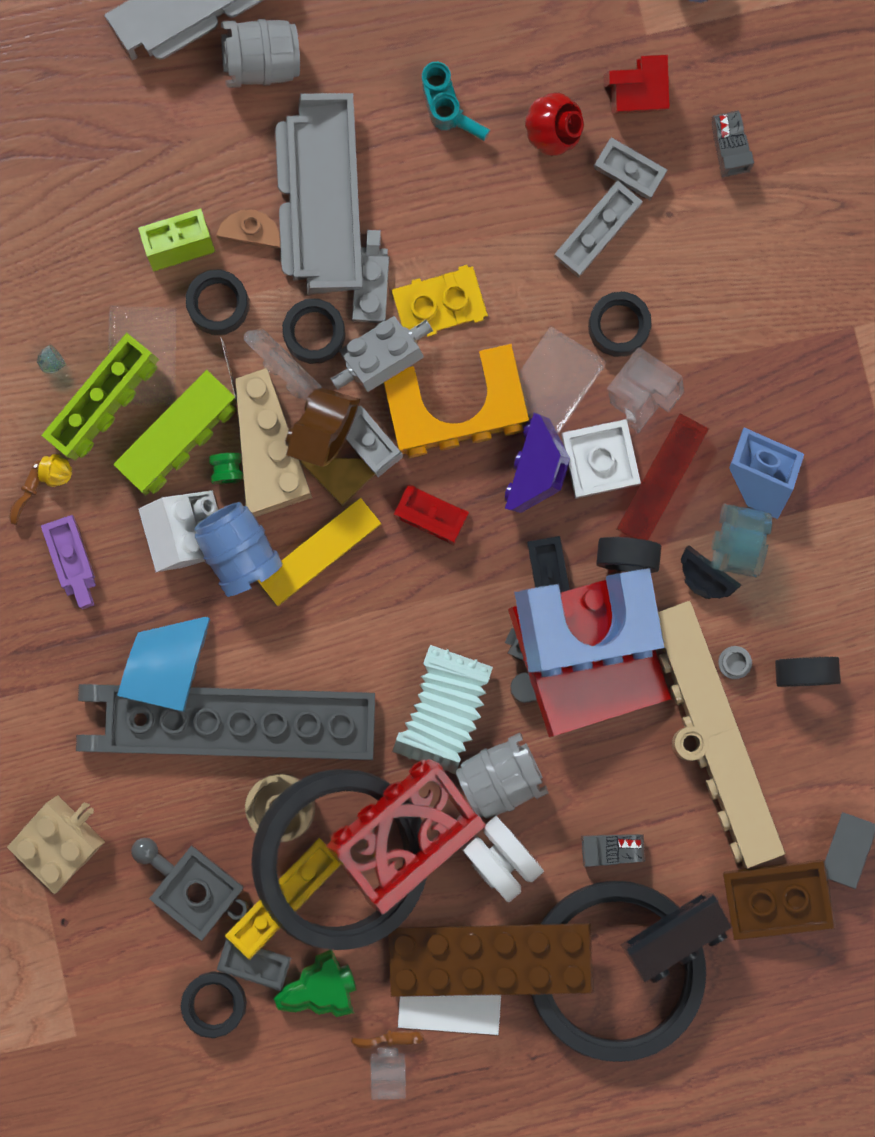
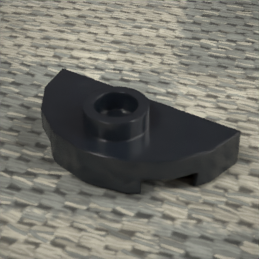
M690 545L685 548L681 557L682 571L685 576L684 581L695 594L705 599H720L731 596L742 586Z

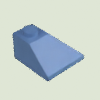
M743 428L729 469L746 505L763 515H769L778 519L793 492L804 454L747 428Z

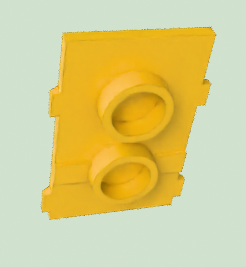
M460 266L458 271L423 281L420 278L411 281L412 284L391 290L402 326L410 330L426 319L433 332L427 334V337L436 335V331L474 321V323L484 321L485 317H488L473 266Z

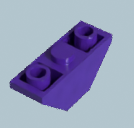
M533 413L532 419H529V422L526 423L524 429V438L526 440L523 450L519 451L515 459L514 469L516 473L513 483L508 485L505 492V502H507L505 509L519 513L561 491L570 457L550 418L537 413Z

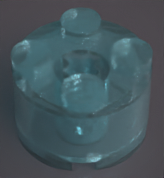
M723 504L719 523H722L721 531L715 530L711 550L715 551L712 557L711 568L749 577H757L762 571L769 545H766L767 534H771L772 514L741 506Z

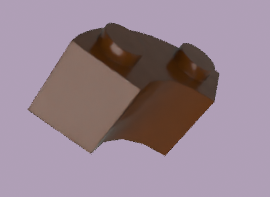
M326 388L313 389V392L307 397L304 414L287 433L285 445L288 446L286 456L321 467L327 466L336 457L349 434L360 399Z

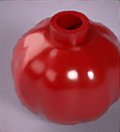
M555 92L546 94L531 104L525 119V128L528 140L532 146L539 149L543 154L558 156L572 150L578 144L584 129V120L581 109L576 102L562 93Z

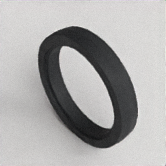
M346 769L314 773L302 778L284 790L264 814L257 829L252 848L251 864L254 885L262 905L280 928L295 939L308 945L329 950H351L368 946L397 929L406 920L419 901L427 877L385 914L375 911L367 918L356 923L329 927L317 925L301 918L286 901L277 875L278 850L285 830L293 818L312 801L335 792L352 791L364 793L379 801L384 797L383 792L391 785L384 779L363 771ZM415 816L394 818L402 837L403 849L415 855L421 850L418 842V832L422 824L421 818Z
M606 881L585 886L569 894L549 911L541 924H567L585 909L607 902L637 904L653 911L661 918L675 911L679 906L664 894L645 885L626 881ZM703 946L697 950L699 955L685 964L684 985L675 1008L660 1025L638 1037L624 1040L595 1037L573 1025L560 1011L552 994H531V997L544 1024L569 1048L585 1056L603 1061L626 1062L639 1060L656 1054L670 1046L687 1030L700 1008L706 985V960Z

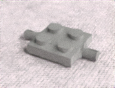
M393 316L387 321L379 323L374 329L361 337L350 341L348 345L339 350L346 362L347 369L330 378L335 388L339 390L355 380L361 383L366 391L369 392L424 358L418 347L417 340L433 332L430 324L425 319L409 330L403 327L396 317Z

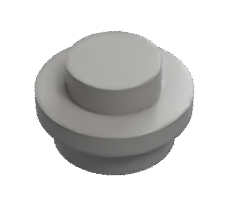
M731 646L720 654L718 666L725 677L740 679L745 677L751 670L752 659L744 648Z

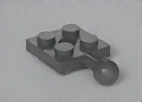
M140 838L132 846L131 854L137 863L151 864L166 876L149 899L201 941L244 889L241 883L193 845L190 846L175 866L158 854V846L150 838ZM193 883H200L206 889V897L200 903L191 901L188 896V889Z

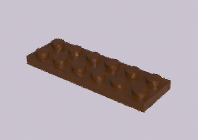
M591 923L397 928L389 934L391 997L585 994L594 992Z

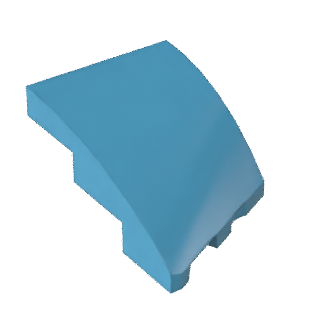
M202 617L138 632L117 696L184 712L192 679L194 680L201 649L204 647L210 618Z

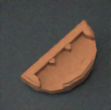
M240 210L230 214L220 224L216 237L219 239L281 249L280 233L275 222L266 214L256 210Z

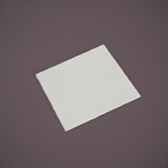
M501 995L400 997L398 1028L498 1035Z

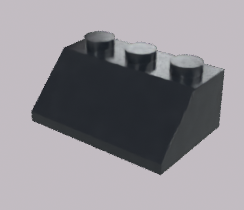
M705 891L620 946L642 981L646 983L651 980L654 984L670 974L668 968L677 962L685 965L699 955L697 950L708 943L710 947H713L728 937L726 931L732 927L716 896Z

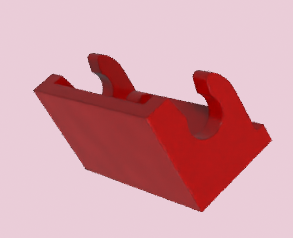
M410 484L407 486L394 512V518L451 545H455L469 515L468 511Z

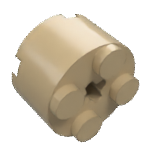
M283 774L271 775L260 780L252 787L247 796L245 808L247 820L255 833L270 805L284 790L299 781L298 778ZM315 801L305 806L293 818L285 830L281 842L296 839L309 828L315 814Z

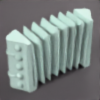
M430 645L423 663L428 673L421 676L425 683L420 684L423 692L418 694L421 703L413 705L418 712L410 714L413 721L405 722L409 730L398 733L392 752L402 754L408 757L409 760L421 761L430 759L439 762L443 770L456 774L461 760L458 753L466 751L463 742L472 740L469 732L477 729L473 721L482 718L476 708L484 706V704L478 697L486 694L481 686L488 683L493 667L478 662L477 659L472 660L449 652L448 649L444 650Z

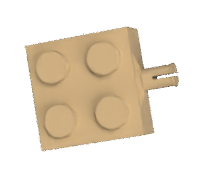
M58 795L40 809L7 847L53 894L60 891L71 877L105 843L85 822L94 813V809L91 807L85 811L90 805L82 803L80 808L74 812Z

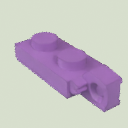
M70 515L41 525L61 587L65 589L67 596L75 594L78 606L82 610L94 606L89 588L96 586L95 576L75 517Z

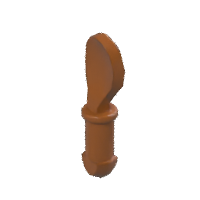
M36 460L33 463L26 482L21 487V490L25 491V493L11 507L9 515L11 524L17 525L25 504L32 495L37 494L36 490L40 483L38 468L41 460Z
M388 1030L387 1034L375 1038L352 1037L351 1043L363 1049L374 1048L382 1042H388V1047H392V1045L421 1044L423 1034L421 1031L391 1032V1030Z

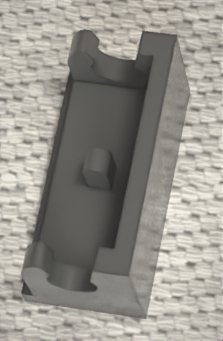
M842 812L825 859L829 880L853 889L857 888L875 837L874 823Z

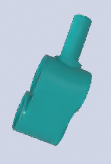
M441 62L427 64L422 72V90L432 124L440 130H450L458 126L485 141L490 133V129L463 115L464 111L459 109V102L455 95L449 68ZM438 75L444 78L445 82L440 86H433L428 82V79ZM441 106H448L453 110L451 116L441 117L436 113V110Z

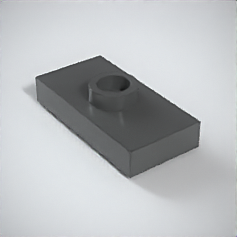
M226 939L217 971L281 991L292 958L261 948L249 960Z

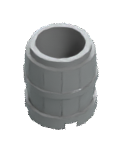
M265 19L238 24L236 21H222L221 27L228 29V34H221L224 72H228L232 79L225 80L227 88H240L242 84L270 86V84L293 81L294 77H299L300 51L295 24H289V21Z
M520 732L509 737L508 742L490 749L481 750V753L461 763V768L456 770L466 798L475 814L479 815L480 818L485 817V819H488L506 811L510 812L533 797L538 799L549 794L547 786L539 787L543 777L527 743L520 746L519 741L523 740Z

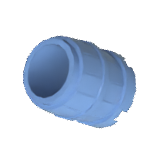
M241 502L233 503L216 511L195 526V539L204 555L203 559L206 564L210 565L220 580L219 586L228 597L249 590L251 588L249 584L258 579L263 582L283 565L278 552L272 549L263 526L258 523L249 508L243 506Z

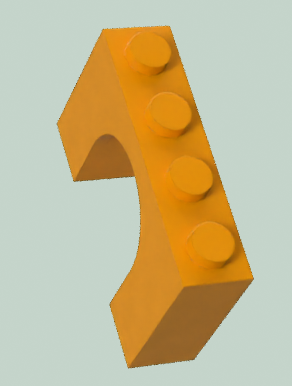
M512 344L479 351L487 387V396L482 409L473 418L465 422L446 423L436 419L427 411L422 401L414 366L404 369L385 381L384 386L401 453L407 454L408 458L419 457L427 454L428 448L439 446L440 450H449L459 447V441L472 439V443H479L492 439L491 434L504 431L505 436L524 432L523 427L529 422Z

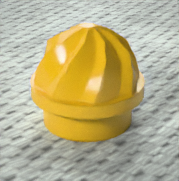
M53 454L50 457L44 456L41 459L38 468V477L41 482H45L49 487H56L66 484L70 480L72 467L69 465L68 460L58 454Z

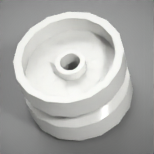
M494 816L483 828L486 836L494 844L490 849L477 836H473L461 848L473 861L472 866L491 888L495 887L509 903L521 892V885L510 874L514 869L528 882H533L544 870L501 820Z

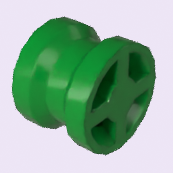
M222 453L209 456V463L213 466L214 471L211 476V483L232 484L244 481V474L240 471L239 465L242 462V454Z

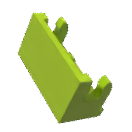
M201 208L138 228L153 272L216 252Z

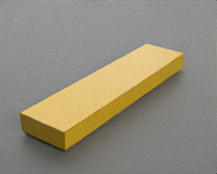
M359 498L281 560L283 565L277 572L263 582L259 579L257 581L279 607L382 524L365 502Z
M320 838L279 879L282 893L295 912L341 866ZM259 900L225 937L243 955L251 960L275 935L280 927L271 918Z

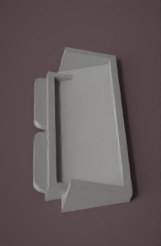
M128 0L106 13L105 17L132 61L138 58L134 49L140 45L144 46L149 56L153 55L156 59L162 60L214 30L218 25L217 17L223 13L228 17H236L263 0Z
M353 93L301 94L298 103L299 116H287L286 121L279 122L275 128L278 189L283 194H289V203H283L279 208L281 269L285 275L293 276V280L306 279L307 295L362 289Z

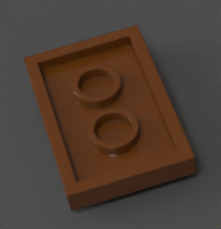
M825 859L725 871L723 873L734 940L835 929L836 927Z

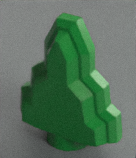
M327 950L316 955L315 963L303 969L300 980L287 984L274 998L277 1010L297 1013L310 1009L318 1015L331 1012L335 1017L354 1013L349 993L357 991V987L349 964L340 967L333 950Z

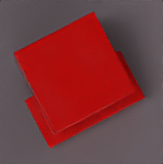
M668 55L641 56V59H636V69L612 70L604 74V88H611L612 114L654 112L670 109Z

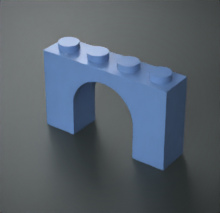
M650 568L606 576L612 609V623L605 638L594 646L580 642L569 631L564 617L559 584L514 592L529 673L541 671L542 677L562 674L561 667L572 665L573 672L593 668L592 661L602 660L603 666L622 663V656L632 654L633 660L653 657L652 650L664 648Z

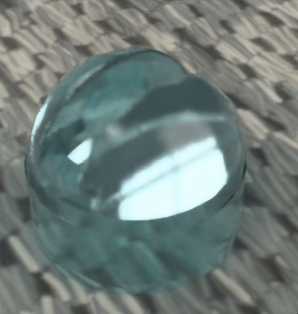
M51 344L42 349L38 354L37 363L41 371L52 374L66 366L62 355Z

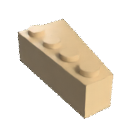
M265 368L236 378L246 506L255 517L312 498L300 460L286 456L288 446L285 445V440L289 429L268 369Z

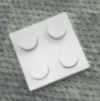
M627 419L563 432L561 434L563 445L570 457L568 468L575 499L641 484Z

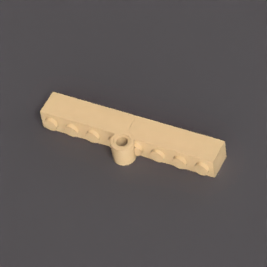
M691 601L658 612L664 648H661L663 654L659 655V660L665 674L671 673L675 685L670 686L676 704H682L686 713V717L682 718L685 728L678 730L672 738L673 752L682 760H697L700 768L706 767L710 780L706 781V786L712 800L718 799L722 811L717 813L724 832L729 830L734 843L729 844L736 864L741 862L743 867L749 868L785 855ZM687 736L694 737L697 742V746L692 752L687 751L683 745V741Z

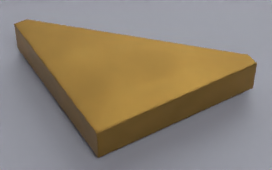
M334 458L325 467L300 461L342 506L375 476L363 459Z

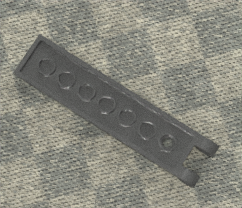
M78 684V701L107 702L105 735H76V751L373 760L375 693L190 687L185 711L183 712L117 696L120 685ZM139 713H143L147 717V722L143 726H137L134 721L135 716Z

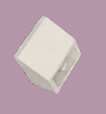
M213 490L162 497L138 509L156 572L183 568L205 561L203 559L204 555L195 539L196 532L194 529L202 520L218 511Z

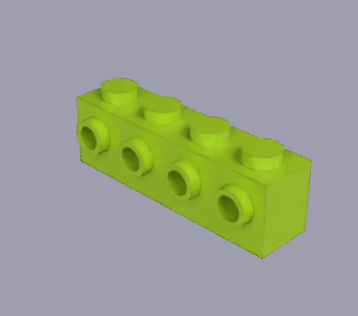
M126 332L41 436L66 457L75 461L78 457L83 458L94 445L92 440L100 431L102 433L105 432L115 420L113 415L120 406L125 407L133 400L136 395L135 388L142 380L147 381L157 370V365L155 364L159 361V358Z
M206 370L113 465L145 496L149 492L155 494L167 482L165 476L173 468L179 470L189 460L190 455L188 453L196 445L201 447L212 437L214 432L211 429L219 421L225 423L233 416L237 410L234 407L237 404L235 396Z

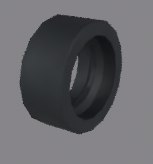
M208 270L198 275L190 283L186 293V309L193 323L203 332L212 335H226L237 330L246 320L249 312V297L243 283L234 274L224 270ZM212 284L228 286L237 297V306L234 313L223 321L207 319L201 314L198 307V299L201 292Z
M625 291L612 292L601 297L593 306L588 321L589 336L593 344L603 353L614 357L628 356L637 352L647 341L652 327L651 313L646 303L637 295ZM623 305L629 307L636 313L639 319L637 334L626 343L610 341L601 330L600 321L602 315L613 306Z
M305 299L296 303L286 313L282 323L283 339L289 352L298 360L308 364H321L332 359L342 348L345 340V325L340 312L331 303L321 299ZM320 313L331 321L333 336L326 347L319 350H308L297 342L295 326L303 315Z
M600 538L598 541L596 565L601 568L623 572L650 568L651 573L658 572L662 546L657 542L636 538Z
M805 657L775 661L776 685L778 687L841 683L839 657Z
M212 971L201 974L189 983L182 994L180 1008L183 1020L190 1030L202 1037L217 1038L226 1036L239 1025L245 1015L247 1001L244 989L235 978L226 973ZM212 984L221 985L226 988L232 995L234 1003L233 1012L230 1017L223 1023L216 1025L206 1024L200 1020L194 1009V1000L198 991Z

